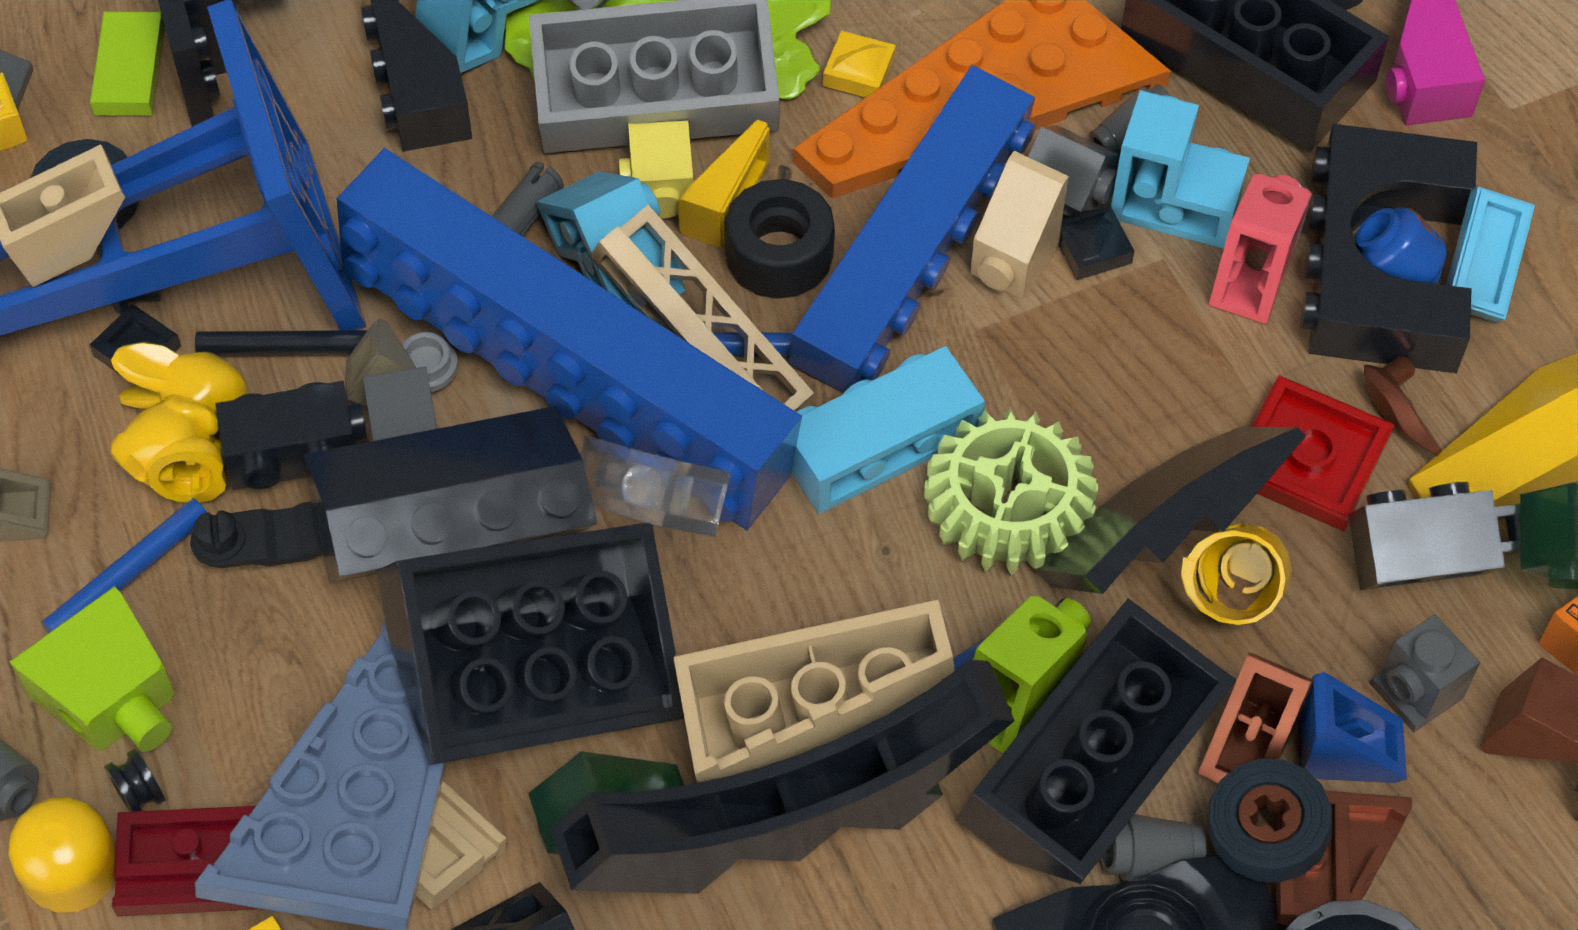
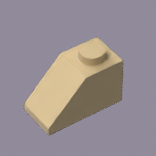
M100 144L0 193L1 244L32 287L91 260L125 199V195L102 145Z
M1013 151L1007 160L974 237L970 274L980 278L984 284L992 289L1007 291L1024 299L1058 249L1069 176Z

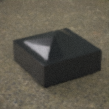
M1111 205L1062 219L1058 244L1077 280L1133 263L1135 251Z

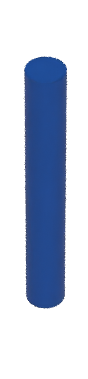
M192 498L41 621L45 630L50 633L114 586L121 591L189 535L194 529V523L197 518L203 513H207L205 508L196 499Z

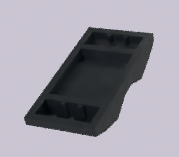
M1219 856L1184 859L1141 878L1113 885L1071 887L1020 906L992 920L993 930H1283L1282 925L1277 923V912L1266 883L1254 881L1234 872Z

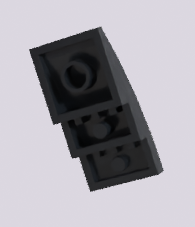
M1238 427L1187 449L1131 482L1095 511L1094 516L1083 520L1085 527L1079 534L1066 536L1068 546L1063 551L1050 553L1045 558L1044 565L1034 570L1051 587L1103 594L1132 560L1164 563L1192 530L1224 532L1304 440L1306 435L1298 427Z

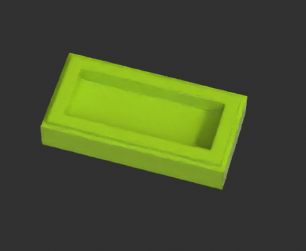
M104 11L90 99L94 116H153L165 29L161 12Z

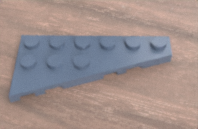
M385 621L381 625V634L363 658L358 657L346 673V682L331 703L326 701L270 778V788L249 816L244 815L230 834V843L213 866L208 864L195 882L196 898L386 930H408L447 762L433 765L428 764L388 638Z

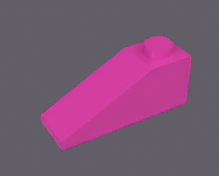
M1409 0L1393 67L1389 68L1386 73V91L1390 102L1398 104L1405 126L1473 117L1485 78L1456 1Z

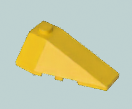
M1578 353L1538 368L1443 449L1438 456H1435L1415 473L1407 483L1415 499L1431 497L1429 488L1434 486L1469 482L1470 492L1492 490L1495 507L1520 504L1578 481Z

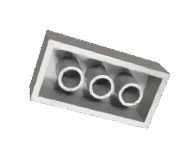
M678 0L529 15L538 123L544 153L629 145L628 124L688 120L690 139L743 134L756 120L768 123L770 131L779 130V93L768 0Z

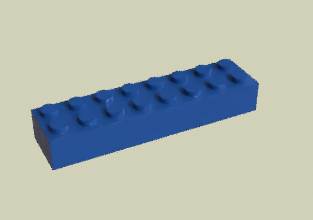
M383 148L337 197L342 266L355 282L366 288L374 286L391 297L405 315L414 320H426L441 330L448 341L460 351L465 353L475 352L493 364L496 371L509 383L519 387L525 385L545 398L549 407L556 406L561 417L568 420L577 419L594 430L599 439L611 450L621 454L627 452L648 466L651 473L663 484L672 488L679 486L695 496L715 518L724 522L733 521L748 531L790 478L802 415L391 151Z

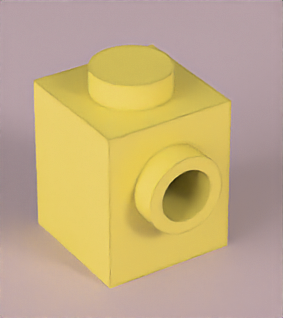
M688 120L628 124L630 158L619 159L620 175L639 178L640 183H646L650 187L659 204L660 218L665 219L678 215V200L693 183Z

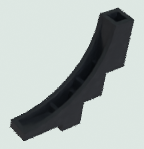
M970 659L923 694L888 715L837 740L786 760L737 775L691 785L633 792H591L551 827L571 890L700 893L740 859L801 861L841 827L900 830L943 796L938 782L1010 726L1015 720L990 662Z

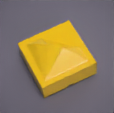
M841 30L823 72V86L866 98L885 84L895 60L896 45Z

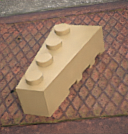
M939 599L673 657L697 783L747 772L789 759L837 740L888 715L931 689L955 671L953 655Z

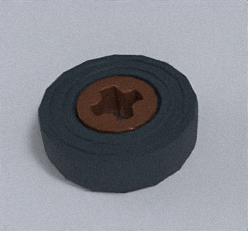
M1260 758L1238 765L1220 780L1209 801L1208 833L1217 855L1234 872L1254 881L1280 883L1302 876L1321 860L1332 837L1333 809L1323 785L1307 769L1286 760ZM1262 807L1263 810L1268 809L1273 814L1284 811L1285 813L1282 815V829L1274 831L1268 824L1256 827L1259 808Z

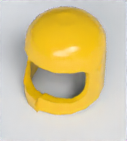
M1243 523L1228 526L1224 532H1214L1200 540L1189 556L1183 557L1181 577L1186 594L1201 612L1218 622L1242 625L1257 622L1275 609L1289 589L1292 566L1289 552L1278 536L1262 526ZM1197 565L1201 587L1206 593L1208 599L1210 600V603L1199 592L1196 580ZM1230 573L1255 583L1252 586H1244L1242 593L1251 594L1262 589L1261 594L1246 610L1228 608L1217 599L1218 578L1220 575H1222L1225 583L1232 589L1236 582L1232 579Z
M53 797L32 805L17 819L9 835L8 857L15 876L18 878L26 894L40 907L57 913L79 912L96 905L111 891L115 882V840L104 818L88 803L72 797Z

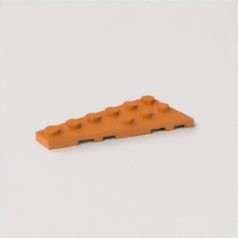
M1005 0L794 147L793 163L832 199L897 177L899 170L905 166L971 65L1034 96L1035 100L1030 121L1036 124V130L1040 129L1041 126H1049L1066 120L1067 113L1097 102L1101 108L1120 102L1123 93L1146 86L1149 89L1156 84L1162 87L1167 86L1171 70L1086 0Z

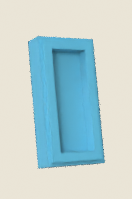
M1479 186L1470 192L1446 285L1472 288L1471 315L1499 323L1506 319L1535 205Z

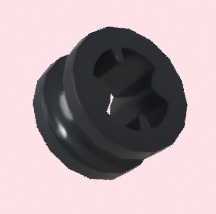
M135 749L127 753L128 759L124 764L115 765L111 762L104 766L109 779L130 812L142 811L143 806L149 802L160 805L166 801L154 776Z

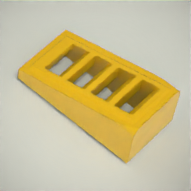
M756 120L682 194L678 200L679 230L683 235L719 248L725 245V220L730 204L744 189L759 183L770 162V128H768V123Z

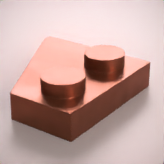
M1325 790L1333 809L1331 840L1321 860L1305 874L1280 883L1276 882L1277 923L1290 925L1297 916L1330 901L1363 900L1411 811L1412 798ZM1284 811L1276 813V831L1282 829V815L1285 813Z

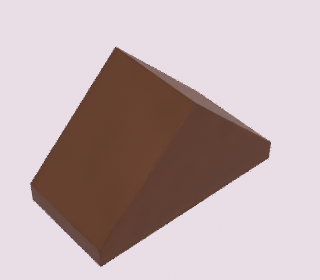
M1249 652L1198 774L1219 783L1224 776L1238 765L1260 758L1280 759L1297 724L1313 679Z
M1542 657L1500 692L1480 745L1484 753L1578 763V676Z

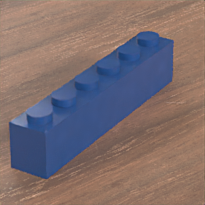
M971 65L792 333L789 364L842 393L859 381L865 379L873 381L879 377L890 355V349L886 348L895 332L902 336L908 332L921 306V303L916 301L925 286L932 290L937 287L949 265L950 257L946 254L954 241L962 245L967 241L979 218L980 213L975 209L983 197L991 200L1004 170V165L1013 151L1023 154L1036 130V124L1030 121L1035 100L1034 96Z

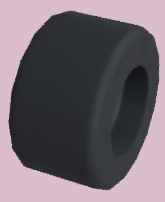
M787 179L767 180L744 189L730 204L725 220L726 256L728 268L741 285L759 295L773 298L792 297L815 288L829 273L834 257L835 225L832 209L819 192L801 182ZM785 232L794 234L800 240L786 245H774L766 243L759 238L769 233Z

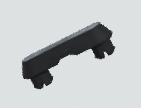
M312 501L300 503L292 508L278 510L262 508L234 513L220 510L217 511L216 515H212L210 512L203 513L194 523V531L191 534L190 540L193 555L201 563L217 568L249 564L274 566L308 561L323 554Z

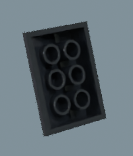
M652 522L397 560L377 570L388 638L429 765L684 719L673 658L676 656Z

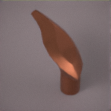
M1398 356L1382 368L1364 365V375L1368 391L1384 417L1389 422L1395 424L1394 427L1414 443L1431 454L1438 456L1442 449L1417 415L1413 402L1400 388L1401 384L1414 376L1415 368L1413 363L1405 356Z

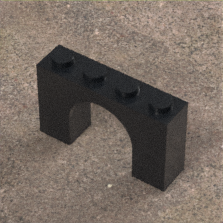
M1333 124L1327 147L1317 146L1315 149L1311 173V182L1321 183V193H1313L1309 208L1308 230H1316L1318 234L1317 243L1309 242L1304 278L1313 279L1314 288L1313 292H1305L1300 318V328L1310 329L1309 354L1388 364L1398 356H1405L1413 363L1414 368L1457 374L1470 340L1472 288L1411 281L1386 274L1374 267L1363 257L1354 243L1352 232L1360 227L1376 211L1384 208L1395 209L1399 207L1415 210L1425 221L1462 225L1470 192L1476 188L1477 142Z

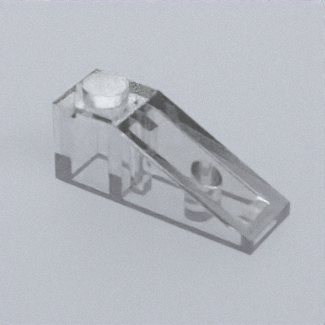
M585 435L580 455L584 461L594 506L661 527L716 536L731 472Z

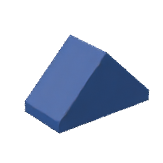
M1326 672L1313 675L1310 689L1298 719L1300 767L1307 769L1316 779L1386 783H1397L1407 780L1403 719Z

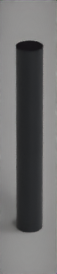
M368 330L197 331L195 335L196 353L211 352L217 356L350 355Z

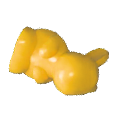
M149 342L127 344L118 348L111 359L113 368L128 382L135 384V386L125 389L118 396L119 402L123 405L146 410L139 413L124 432L119 433L112 440V458L132 477L150 486L156 493L166 499L185 503L192 498L196 499L199 503L214 500L224 492L227 484V477L223 470L224 459L222 456L221 440L215 436L219 430L215 403L232 401L242 395L249 394L245 378L240 371L211 352L178 354L162 344Z

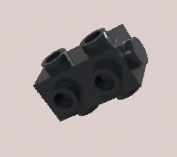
M343 381L332 383L312 382L298 389L265 395L256 393L245 394L232 401L215 403L223 459L233 490L243 488L265 489L281 481L306 477L302 458L304 454L355 445L356 442L368 440L361 403L348 404Z

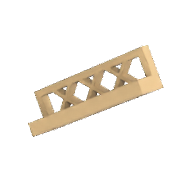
M649 204L621 228L617 226L601 239L590 254L593 260L638 311L761 390L763 389L753 379V373L776 375L793 394L783 403L792 410H796L814 394L810 387ZM643 226L662 245L661 267H654L630 239ZM671 257L682 269L670 268ZM670 279L693 281L703 292L702 314H696L670 285ZM713 304L723 316L712 315ZM712 326L735 328L744 338L743 362L737 361L712 333ZM754 351L766 364L754 363Z

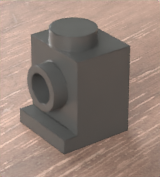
M1434 614L1395 640L1383 671L1372 678L1370 685L1414 733L1464 698L1480 662L1441 619Z

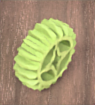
M1009 407L1003 415V420L995 421L984 410L978 418L977 427L961 420L959 426L956 427L955 437L943 436L938 445V454H932V458L928 462L927 476L929 478L925 481L924 498L926 503L929 504L928 518L931 525L940 526L939 537L942 539L943 545L959 542L958 554L961 561L977 553L982 556L981 565L985 572L994 565L996 560L1006 562V568L1012 576L1018 570L1020 561H1027L1033 569L1040 568L1044 565L1046 555L1061 552L1068 546L1066 536L1079 534L1085 527L1083 520L1095 514L1096 506L1094 501L1097 498L1098 484L1096 483L1097 479L1092 477L1094 466L1091 456L1080 455L1081 444L1079 443V437L1062 439L1063 429L1061 428L1060 421L1047 428L1039 426L1040 419L1036 411L1027 418V421L1015 420L1016 416L1011 407ZM1019 479L1015 491H1012L1011 488L1014 480ZM1007 491H1011L1008 501L1003 503V498ZM974 506H977V507L983 509L988 515H986V514H984L983 512L979 511V510H978L976 507H974Z

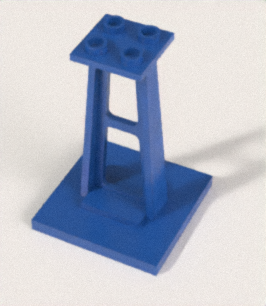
M224 0L207 7L234 94L235 99H232L234 107L113 164L112 168L125 195V199L100 242L102 248L101 260L93 266L47 280L35 287L31 285L0 295V336L295 251L339 328L341 330H358L366 326L352 278L342 266L339 237L308 140L232 0ZM249 156L259 191L264 199L263 207L259 211L136 252L124 251L116 222L117 214L121 209L175 185ZM0 241L1 261L10 256L5 251Z

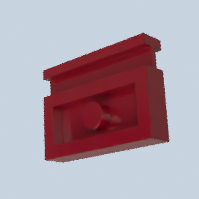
M256 806L118 812L114 879L116 883L115 897H112V908L117 917L257 910L254 907L196 898L195 882L208 864L212 866L215 864L230 843V834L241 818L244 815L249 816Z

